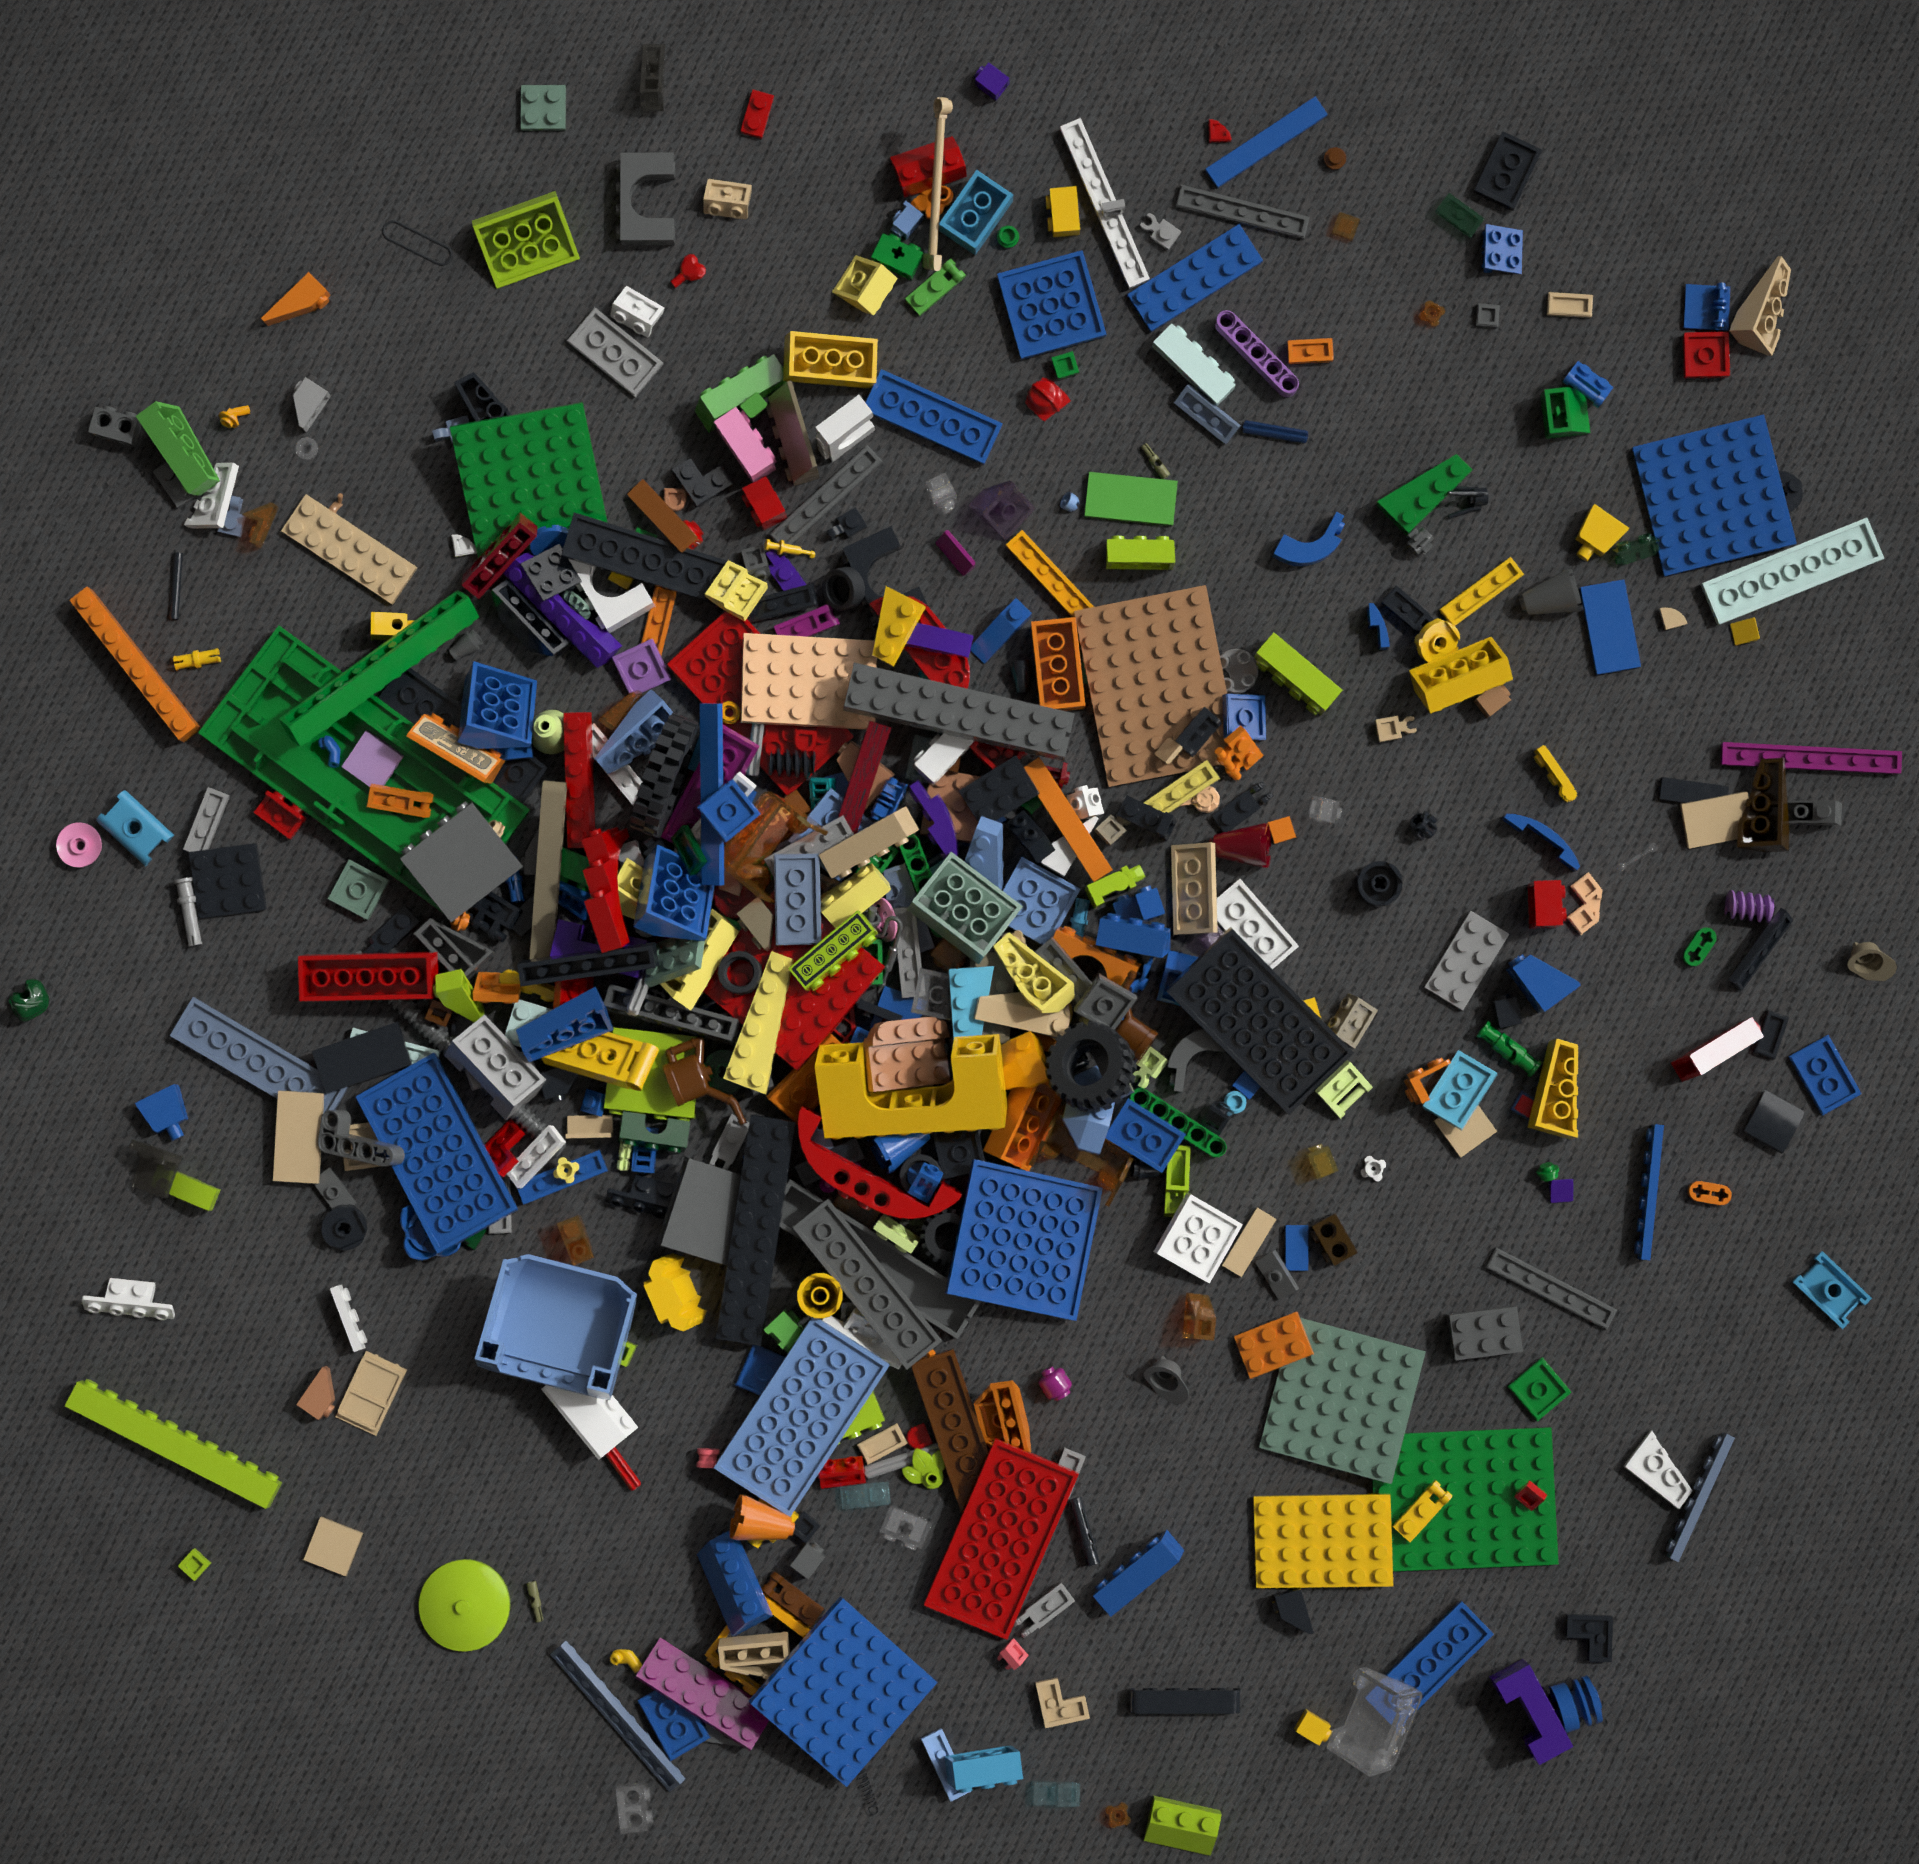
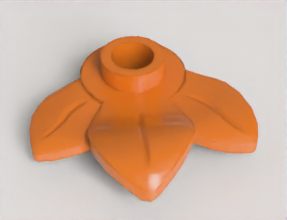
M941 185V196L944 195L946 198L940 199L939 216L943 213L944 208L949 206L954 199L952 190ZM932 189L920 192L921 194L910 203L920 212H926L927 219H930Z

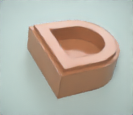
M664 488V502L673 511H680L686 505L687 494L683 489Z

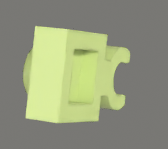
M1150 1047L1137 1064L1141 1068L1133 1073L1136 1076L1134 1082L1136 1083L1141 1078L1138 1086L1145 1089L1149 1084L1150 1076L1156 1079L1169 1060Z

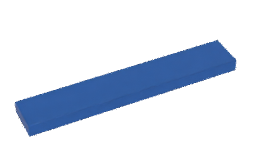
M1315 96L1207 167L1205 171L1218 189L1327 117L1328 114Z

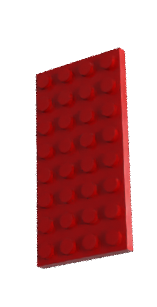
M725 611L667 665L702 703L722 704L727 701L736 703L740 708L739 719L732 724L723 722V725L750 740L752 723H741L743 634L760 633L748 619L743 621ZM732 709L725 711L727 717H731L734 714ZM764 724L760 767L786 795L791 794L807 780L804 777V773L802 772L800 777L796 778L794 771L790 777H787L786 771H784L780 777L777 774V770H775L773 775L770 776V753L774 754L776 748H779L780 753L783 755L785 749H788L789 754L792 756L794 750H797L794 745L795 729L817 731L816 746L811 752L807 753L808 757H810L813 751L816 753L815 773L839 751L845 742L848 743L854 738L847 728Z
M995 1438L925 1598L924 1606L1007 1640L1079 1473Z

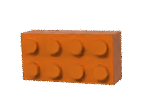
M1076 617L1031 622L1039 705L1062 711L1085 709Z

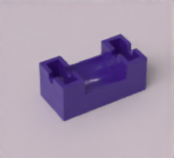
M558 920L550 956L601 949L599 945L582 941L585 930L584 925ZM628 936L630 942L625 946L651 942ZM642 970L621 972L620 974L639 978Z
M1524 1659L1489 1676L1498 1695L1506 1704L1519 1698L1535 1728V1731L1525 1735L1522 1739L1532 1758L1539 1765L1573 1747L1531 1666Z

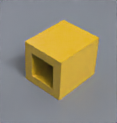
M1307 1709L1304 1710L1294 1727L1297 1733L1319 1746L1322 1741L1326 1742L1331 1734V1725Z

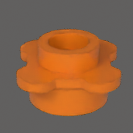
M465 911L454 921L450 922L451 929L457 932L459 930L464 931L468 926L470 915Z

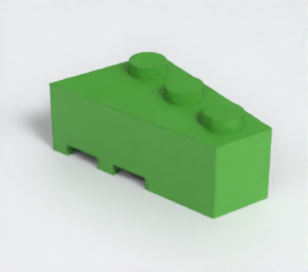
M785 1309L764 1331L768 1335L770 1334L778 1342L777 1344L788 1353L804 1328L798 1323L801 1319L792 1310L788 1312Z

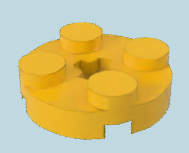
M1439 618L1427 623L1415 637L1418 654L1423 660L1430 662L1455 652L1459 648L1457 644L1458 640H1460V634L1453 624ZM1442 637L1440 640L1441 645L1438 647L1435 645V641Z

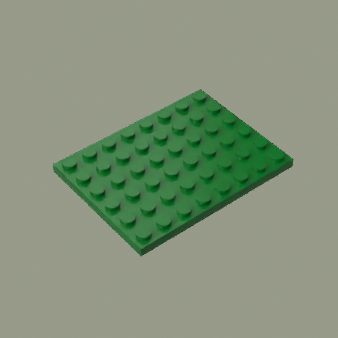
M1551 1427L1405 1433L1392 1484L1372 1479L1373 1494H1390L1393 1571L1559 1564ZM1434 1480H1437L1441 1484L1440 1487L1445 1492L1449 1491L1453 1496L1419 1534L1409 1542L1392 1526ZM1529 1480L1547 1494L1545 1500L1533 1511L1529 1510L1514 1497L1516 1492ZM1435 1494L1429 1497L1434 1503L1439 1499Z

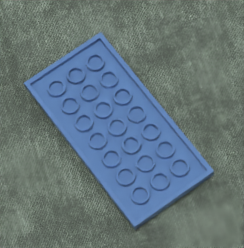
M811 1317L716 1462L714 1469L791 1517L890 1366V1363L823 1320Z

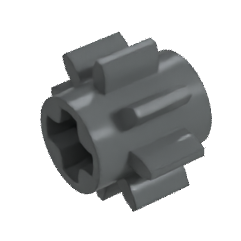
M1414 528L1406 536L1409 539L1406 543L1407 547L1416 555L1420 552L1425 555L1433 547L1430 542L1434 538L1424 528H1421L1419 531Z

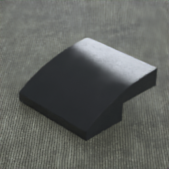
M1764 1090L1742 1132L1783 1154L1805 1112Z

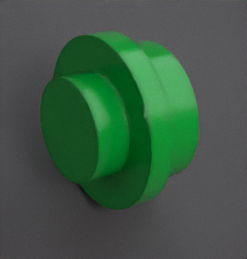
M1004 226L997 233V241L1004 248H1012L1019 241V233L1012 226Z
M1552 1162L1543 1163L1536 1171L1537 1176L1542 1181L1554 1180L1559 1176V1166Z

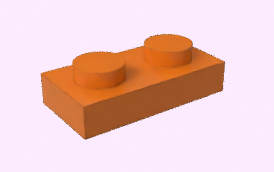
M1332 338L1287 341L1288 364L1333 362L1334 360Z

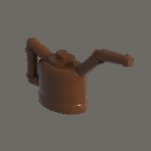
M1133 970L1128 972V976L1121 985V987L1129 990L1133 979L1136 977V972ZM1131 1008L1115 1028V1031L1128 1042L1129 1048L1133 1050L1135 1055L1133 1061L1136 1065L1158 1036L1155 1030L1149 1028L1132 1015Z
M702 1037L691 1038L689 1041L673 1047L670 1046V1048L666 1049L665 1055L668 1063L662 1065L678 1107L708 1095L726 1103L728 1106L730 1105L740 1125L747 1123L739 1103L733 1095H728L709 1086L708 1082L711 1081L709 1075L713 1073L711 1067H705L704 1039ZM695 1048V1055H689L677 1060V1054Z

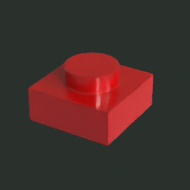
M1529 1480L1516 1492L1514 1497L1529 1510L1533 1511L1545 1500L1547 1494Z

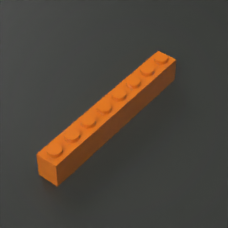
M85 587L71 598L70 602L178 740L185 742L196 734L201 727L96 593L89 587Z

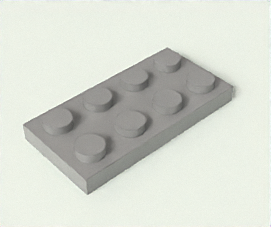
M1470 911L1424 988L1463 1011L1509 934Z

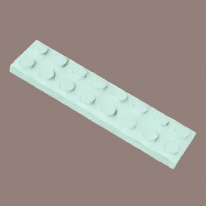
M1864 518L1701 584V587L1718 626L1884 559V556L1868 518Z

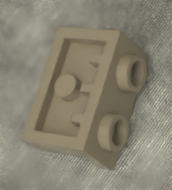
M1348 993L1340 1002V1007L1335 1016L1330 1019L1328 1026L1345 1044L1355 1049L1378 1010L1359 997Z

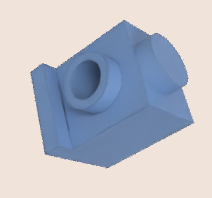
M905 201L903 203V212L899 210L893 217V227L890 231L897 237L901 238L903 236L907 240L923 221V214L909 202Z

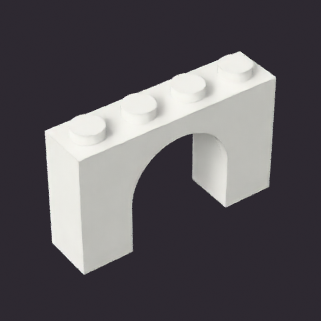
M857 395L816 426L817 435L815 437L817 438L818 450L825 460L830 458L834 462L875 431V427L870 421L873 417V412L860 395Z
M569 559L582 580L576 586L580 592L584 590L588 597L584 600L591 611L595 609L599 616L595 619L601 629L606 628L611 633L648 612L653 607H656L643 584L618 597L600 595L593 587V574L597 567Z

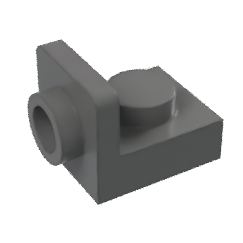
M763 544L741 550L749 575L762 581L772 577Z

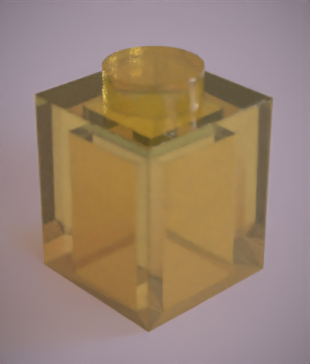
M1322 1143L1309 1148L1310 1152L1306 1154L1315 1179H1320L1338 1171L1329 1146L1323 1147Z

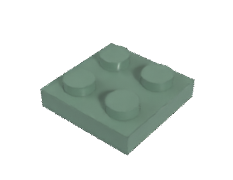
M521 85V130H566V86Z
M348 860L328 899L369 920L390 880Z

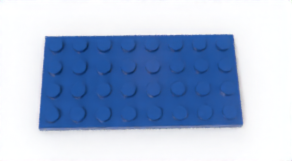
M436 1053L426 1056L356 1096L378 1141L398 1145L404 1150L405 1158L403 1162L392 1166L437 1254L445 1252L518 1210Z

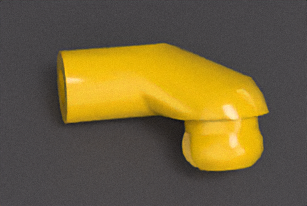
M617 1649L610 1656L612 1664H628L634 1673L638 1672L642 1667V1663L631 1650Z

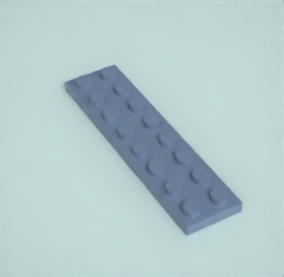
M192 997L170 1034L174 1039L277 1099L279 1090L324 1093L323 1114L328 1110H336L349 1088L346 1087L326 1094L318 1069L195 997Z

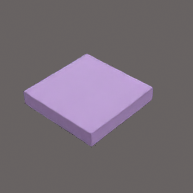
M366 730L342 767L369 787L371 783L384 786L404 755L371 731Z

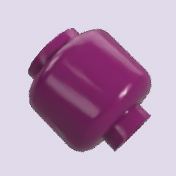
M1050 1366L1041 1372L1042 1377L1039 1379L1038 1384L1047 1399L1058 1401L1070 1394L1069 1389L1072 1383L1063 1368L1054 1369L1053 1366Z

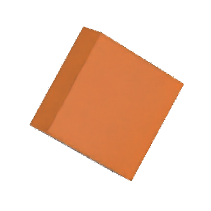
M1290 816L1268 822L1274 844L1296 838Z

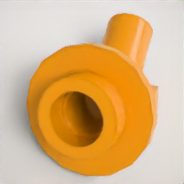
M249 405L221 411L218 415L221 424L227 428H237L239 425L237 416L250 414Z

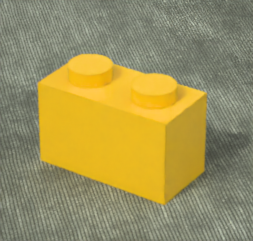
M1076 186L1050 188L1049 196H1045L1046 209H1051V217L1047 218L1048 231H1053V237L1080 235Z

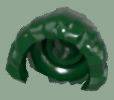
M37 979L26 980L24 984L26 990L22 993L14 992L9 999L12 1012L20 1021H30L40 1016L48 1008L49 996L41 981Z

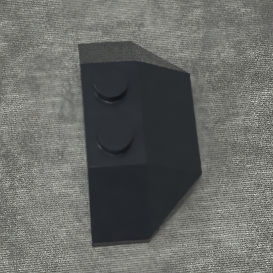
M509 579L491 591L499 619L530 652L554 656L569 644L567 637Z

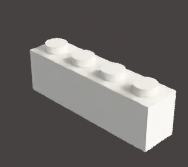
M937 734L929 743L931 747L926 752L922 750L914 758L916 763L913 768L933 786L958 760L959 756H962L969 749V746L974 741L947 734L942 736Z

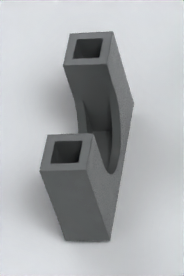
M674 152L620 153V160L616 161L617 173H620V182L616 183L617 195H620V204H616L617 217H620V225L616 226L617 239H620L622 245H675L674 218H646L636 213L631 206L632 194L641 183L648 180H675Z

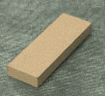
M1256 1208L1222 1266L1242 1277L1276 1219L1261 1209Z

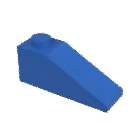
M1015 598L971 645V651L985 664L1032 617V613Z

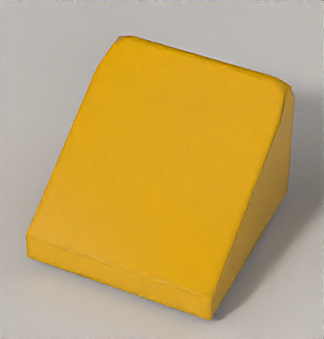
M1755 617L1730 624L1735 646L1760 639Z

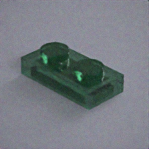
M1448 193L1435 211L1436 214L1469 238L1474 235L1485 220V218L1451 193Z

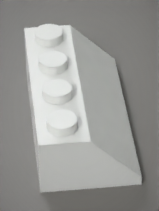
M548 1385L542 1388V1391L598 1460L638 1428L613 1395L611 1400H604Z

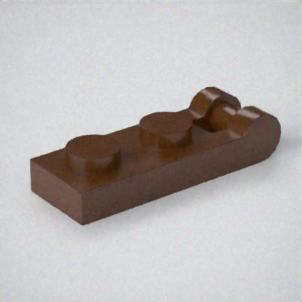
M773 1571L769 1576L770 1580L761 1587L763 1593L806 1625L812 1627L824 1608ZM777 1584L783 1587L779 1594L774 1591Z

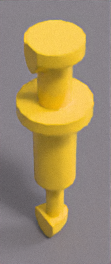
M766 539L764 544V550H777L778 555H781L783 552L794 555L806 554L810 555V558H814L816 555L814 551L802 550L799 546L784 544V540L774 543L770 542V539Z

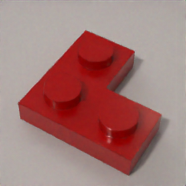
M511 1119L485 1144L498 1174L502 1177L519 1162L510 1149L525 1135L523 1130Z

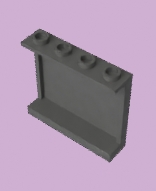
M466 801L455 808L457 813L450 818L446 815L437 822L439 827L432 832L428 829L419 836L420 841L413 846L410 843L401 850V861L450 922L458 918L523 867L472 801L468 804Z
M684 1157L656 1243L727 1266L741 1174Z

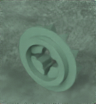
M565 590L561 594L562 599L576 613L586 620L591 616L589 606L576 593Z

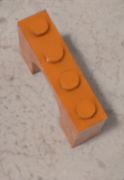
M1059 927L1056 930L1053 938L1071 959L1079 955H1089L1098 959L1106 970L1107 978L1120 986L1130 970L1135 971L1137 975L1141 964L1137 963L1135 957L1127 954L1122 956L1116 953V949L1097 946L1094 938L1086 935L1081 937L1075 934L1076 931L1070 927Z

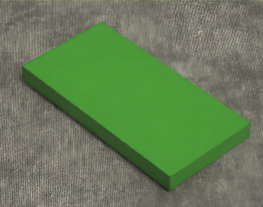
M1089 472L1084 517L1173 526L1178 481Z

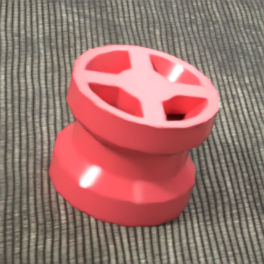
M697 1448L699 1461L696 1467L714 1468L720 1449Z

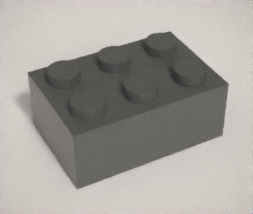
M1517 1306L1446 1314L1453 1360L1523 1352Z

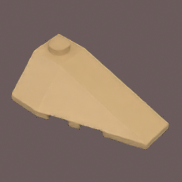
M1021 992L978 997L974 1019L1057 1037L1059 1034L1063 1036L1066 1033L1064 1030L1069 1026L1070 1011L1068 1004L1060 1012L1041 1013L1025 1000Z

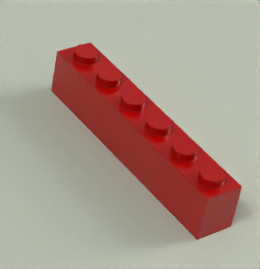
M592 712L563 713L565 780L567 783L568 848H584L582 839L588 836V831L595 829Z

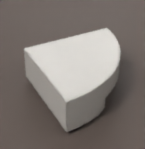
M451 535L456 558L477 554L475 545L468 538L461 535Z

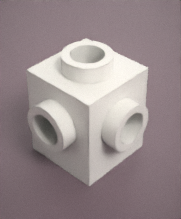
M1087 785L1074 789L1075 793L1067 795L1068 802L1080 820L1104 814L1097 788L1088 789Z

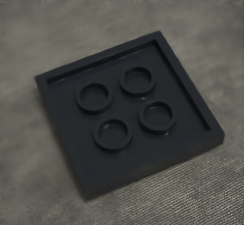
M257 843L189 852L199 918L267 909Z

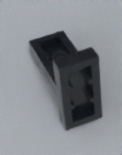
M1128 795L1117 814L1118 817L1146 829L1168 841L1177 823L1174 815L1157 810Z

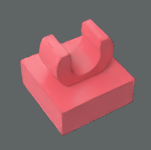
M1013 1638L1001 1650L997 1659L1001 1660L1004 1658L1007 1661L1006 1670L1011 1668L1015 1670L1021 1666L1029 1655Z

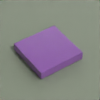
M653 638L612 657L630 698L672 679Z

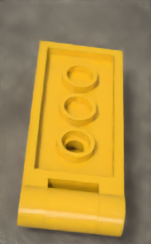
M607 1032L541 1059L544 1064L626 1089L630 1088L641 1091L659 1049L650 1043L640 1042Z

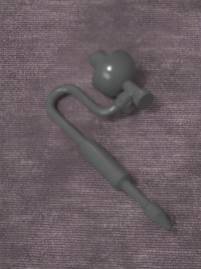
M870 906L868 910L863 912V915L876 928L881 922V917L877 914V907ZM889 916L885 920L882 932L875 936L876 938L884 937L889 922L891 920L897 922L898 930L893 945L888 950L884 963L883 984L878 987V994L886 986L888 973L892 970L898 952L897 944L903 924L895 916Z

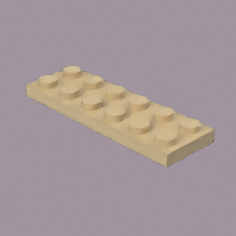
M307 494L281 530L392 605L417 570L416 566Z

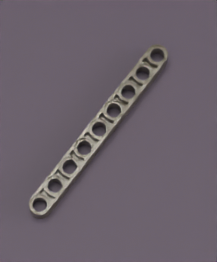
M543 781L530 959L550 957L557 928L567 794L566 782Z

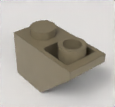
M757 897L737 913L740 917V920L737 922L745 932L750 930L754 935L751 940L759 950L763 947L766 951H769L772 944L775 917L764 902Z

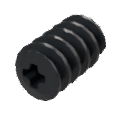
M776 748L774 754L770 753L769 775L772 776L774 771L777 770L778 776L781 777L783 772L786 771L787 777H790L794 771L796 778H799L802 772L805 779H808L811 773L814 778L816 753L813 751L810 757H808L807 752L804 750L802 755L799 756L798 751L794 750L791 756L789 750L785 749L782 755L780 749Z

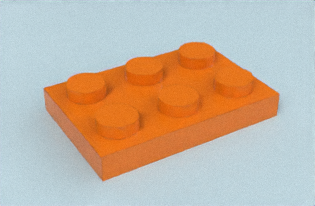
M1298 1312L1234 1336L1250 1379L1314 1355Z

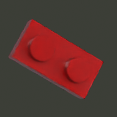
M752 90L741 128L742 134L760 139L763 138L774 95Z

